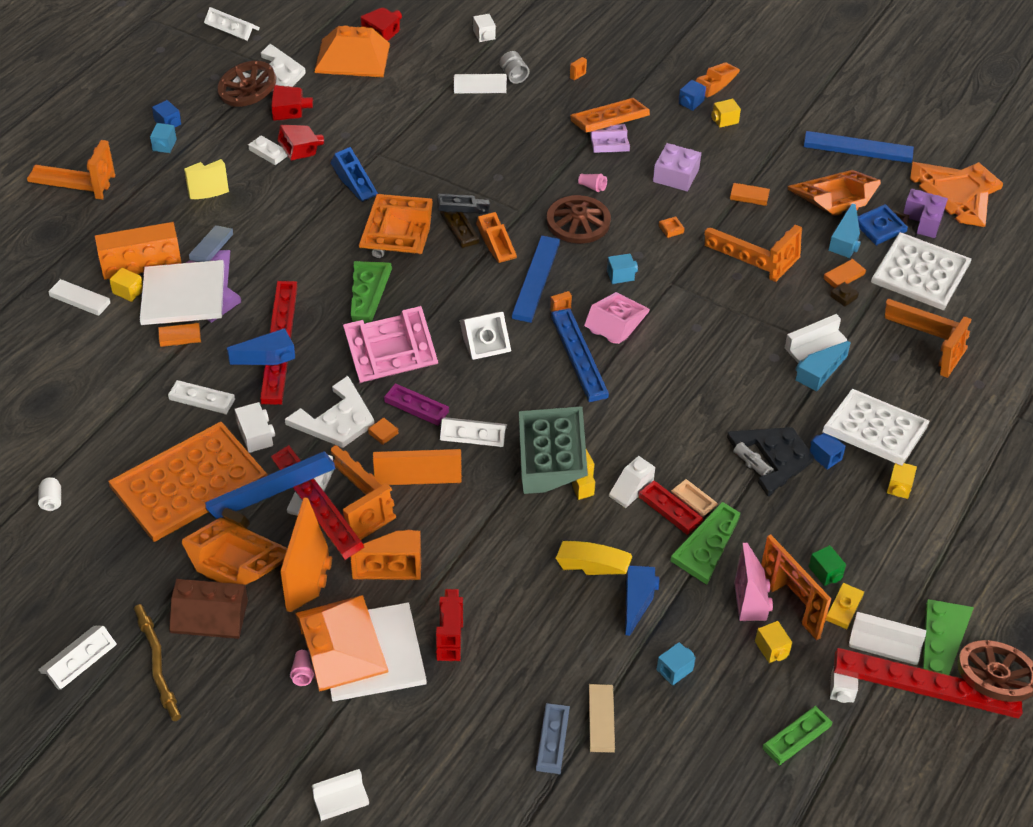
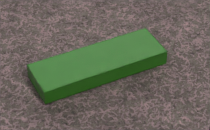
M814 706L763 744L762 749L780 766L829 729L833 722L818 707Z

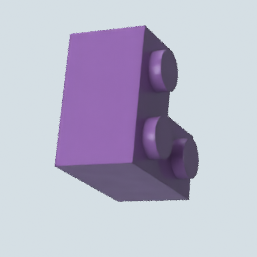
M910 190L904 214L910 215L909 219L920 221L917 234L932 238L936 237L948 198L920 190Z

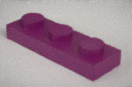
M396 383L384 396L385 403L437 426L449 413L448 406Z

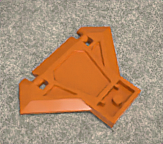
M912 162L910 180L914 183L920 182L921 185L919 187L926 193L948 198L945 210L950 215L956 214V220L959 223L981 227L986 226L988 194L1002 189V181L979 162L962 170Z

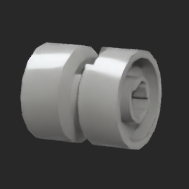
M509 51L501 57L499 65L510 82L518 84L528 77L529 68L516 51Z

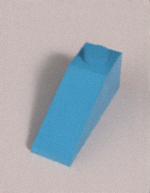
M851 204L833 233L829 246V251L850 258L853 252H857L861 244L858 241L860 230L856 204Z
M845 341L808 355L796 367V381L817 392L848 356L851 342Z

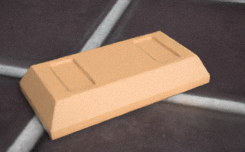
M687 479L671 490L677 498L702 517L718 505L717 502Z

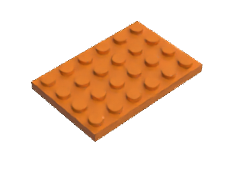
M219 422L108 482L111 489L153 542H156L208 513L205 502L266 477L267 473L222 422Z

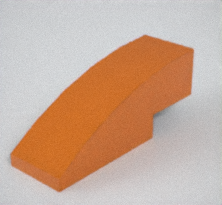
M725 62L708 68L707 74L698 77L696 82L706 86L705 97L708 98L731 82L740 69Z
M496 212L478 216L476 225L485 244L497 262L501 263L517 258L504 224L501 225Z

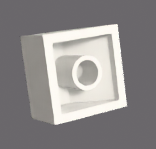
M503 312L460 320L463 339L472 360L511 351Z

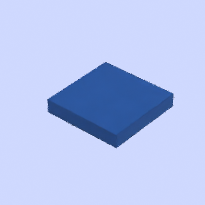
M886 204L857 216L859 228L875 245L898 236L900 232H907L908 227Z

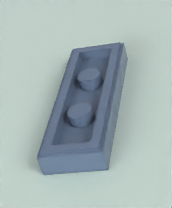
M215 225L189 254V259L195 262L210 261L231 238L233 229Z
M546 703L536 771L561 774L570 706Z

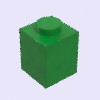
M830 545L812 553L809 568L824 586L830 583H837L844 576L846 563Z

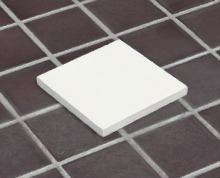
M900 232L873 275L871 283L944 310L969 267L971 258Z
M223 260L145 267L140 312L141 325L222 318Z
M852 389L825 424L823 432L902 466L926 430L929 421Z
M409 603L368 610L389 672L331 688L332 702L427 684Z

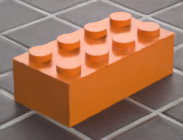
M174 222L95 235L104 280L110 279L121 268L139 274L144 273L145 267L182 264Z

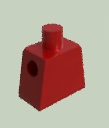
M379 8L361 16V27L373 28L388 41L399 32V20L402 19V14L399 10L390 12L385 8Z
M274 86L272 98L273 121L301 118L303 108H313V97H303L301 88Z
M280 125L277 140L290 160L314 156L317 146L324 144L323 135H315L309 126Z

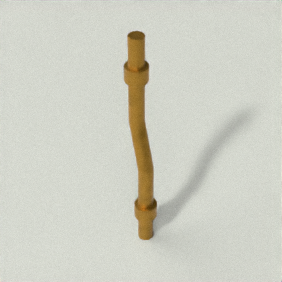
M141 604L136 605L134 611L138 617L137 623L140 630L145 633L152 648V674L161 694V703L168 710L172 721H178L181 715L176 706L177 700L174 693L170 692L162 675L161 645L154 632V624L151 617L147 616Z

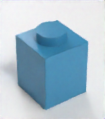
M156 124L150 136L153 151L171 152L177 140L174 125Z
M631 254L608 257L607 272L611 283L634 281L635 272H638L637 262L633 261Z
M679 642L658 657L657 671L673 686L693 671L695 663L694 654L689 648H685Z

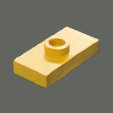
M843 583L827 614L826 621L848 629L863 598L864 591Z

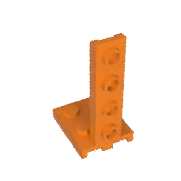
M101 140L98 146L95 147L94 154L87 162V170L89 172L34 165L27 180L32 183L92 191L96 199L103 200L104 189L108 190L110 177H115L109 142Z
M794 225L774 244L770 251L713 228L705 230V246L770 272L769 279L777 282L800 258L802 227Z
M887 299L886 319L946 339L941 346L943 355L939 361V366H941L940 375L948 378L967 350L968 346L965 344L966 339L969 338L970 331L968 326L972 319L963 317L959 323Z
M335 445L331 448V452L335 456L333 461L335 467L366 494L343 509L344 519L358 538L362 540L396 518L392 508L394 500L390 496L392 488L387 483L382 485L378 483L371 473H367L359 462H355L347 451H343Z

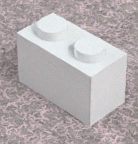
M259 402L236 408L237 425L248 452L273 446L272 437L275 436L272 424L268 425L267 423L269 417L266 409L262 410Z

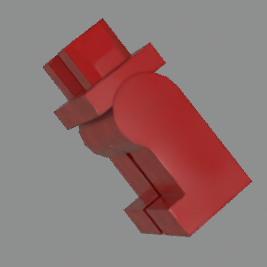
M445 589V597H440L439 600L440 627H437L436 630L437 661H460L463 597H459L458 589Z

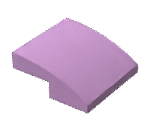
M616 124L590 132L594 153L630 151L625 124Z

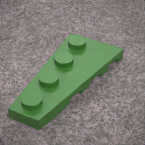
M354 261V286L352 287L353 298L351 306L353 322L361 320L366 323L372 322L392 270L391 263Z
M722 502L671 556V562L707 585L737 525L740 512Z
M927 600L925 613L926 635L924 639L922 669L945 675L950 674L974 607Z

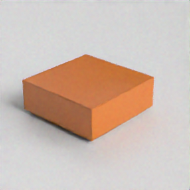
M581 57L570 64V78L572 80H576L586 74L587 59Z
M677 217L659 221V227L667 238L684 233L685 228Z
M567 291L552 296L550 311L571 309L572 295L570 292Z
M382 418L371 426L368 432L384 445L398 434V428L385 418Z

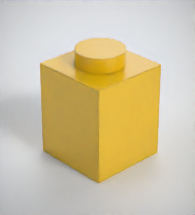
M734 99L714 103L711 117L719 127L739 123L741 109Z
M121 268L109 279L112 293L130 302L143 291L141 276L124 268Z
M895 463L887 493L908 499L917 466L906 463L901 466Z
M778 621L757 630L755 643L768 663L776 660L781 661L788 657L792 641Z

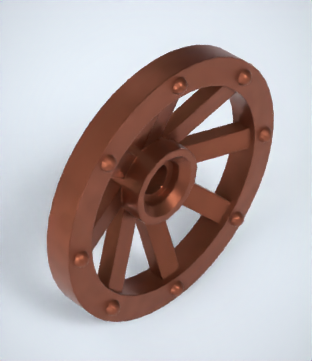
M244 62L231 68L223 75L218 84V93L222 101L230 106H248L262 100L273 90L276 84V74L272 66L266 62ZM252 70L250 77L245 78L242 72ZM258 70H263L264 72L256 80ZM237 75L241 80L239 84L231 81ZM226 87H231L237 90L226 92Z
M574 195L561 198L554 202L547 212V226L556 237L566 242L590 243L602 238L610 228L611 215L608 208L600 201L591 197ZM592 215H602L604 222ZM554 216H565L556 223L554 221ZM588 221L597 225L599 228L592 232L588 224ZM568 222H571L572 224L569 232H566L560 228ZM577 226H583L586 234H575Z
M989 640L975 641L962 649L957 662L958 670L962 678L976 691L990 698L1007 702L1023 701L1033 696V661L1023 652L1007 644ZM985 652L988 666H986V664L976 655V653ZM994 653L1006 656L1002 664L995 662ZM968 658L975 664V666L978 669L969 666ZM1015 661L1023 669L1010 672L1009 667ZM1026 676L1029 677V683L1014 680Z

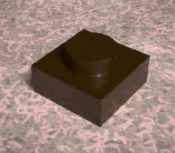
M844 282L831 291L830 297L845 307L858 298L859 292Z

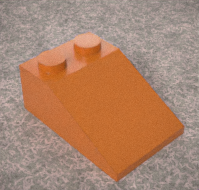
M395 531L364 543L365 548L351 556L353 579L421 580L420 531Z

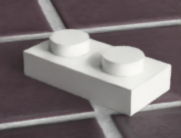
M259 136L248 144L250 151L274 165L288 156L282 147L263 136Z

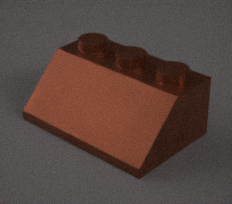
M176 579L171 598L170 633L239 639L248 603L246 586L244 584Z

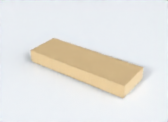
M589 684L590 752L615 751L613 685Z

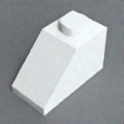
M640 456L636 457L624 468L609 497L627 508L639 497V492L654 481L655 467Z

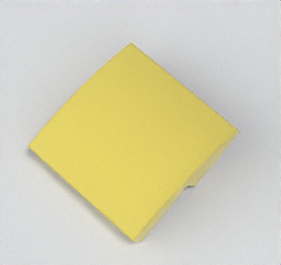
M221 159L206 166L199 162L184 169L190 199L210 198L229 192L225 163Z

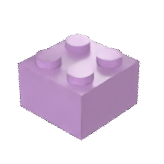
M667 143L655 164L653 182L688 192L699 171L701 152Z

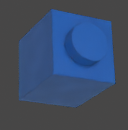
M691 80L680 89L678 104L693 111L705 100L706 86Z
M168 100L152 107L156 123L174 125V127L181 125L179 110Z
M823 433L812 439L810 452L813 454L814 459L828 470L842 460L846 446L837 438Z

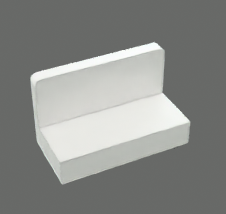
M359 769L312 785L313 799L321 821L369 805V799L364 789Z

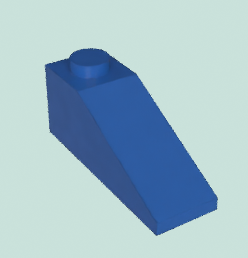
M351 147L334 154L330 162L341 181L361 202L378 194Z
M285 328L227 347L230 365H278L295 359L294 344Z
M628 567L626 577V636L631 635L652 602L654 590H659V576H655V567Z

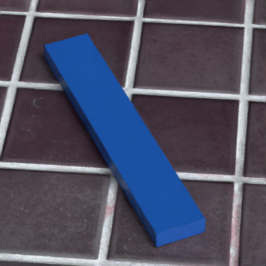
M806 131L804 147L907 163H912L914 147L810 131Z
M541 236L515 305L512 319L532 322L557 253L560 239Z
M571 309L551 312L553 323L588 402L608 398V390Z
M325 451L207 501L205 502L206 509L216 519L222 518L221 514L225 508L233 511L241 510L335 469V464Z

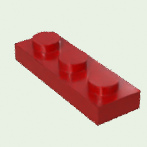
M652 481L639 492L640 499L687 535L702 523L703 517L656 481Z

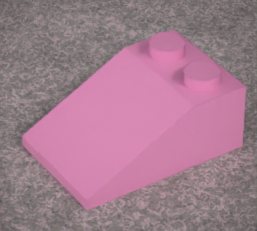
M615 292L591 306L584 326L589 328L592 333L601 334L608 341L619 344L628 338L649 313L650 309Z
M743 543L734 583L739 621H767L769 611L773 610L772 598H768L770 581L765 578L764 568L748 543Z

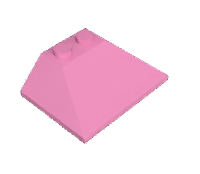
M421 306L403 310L400 316L366 324L361 320L343 325L359 383L438 364Z

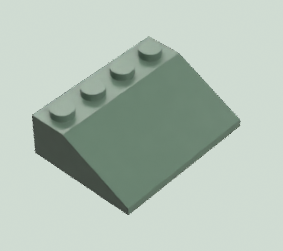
M583 407L519 411L524 494L547 492L588 476Z

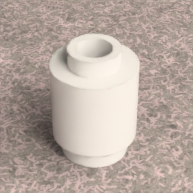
M45 478L41 481L38 490V505L40 508L53 511L61 506V485L57 479Z

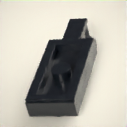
M437 194L438 211L479 214L489 212V200L475 199V196Z

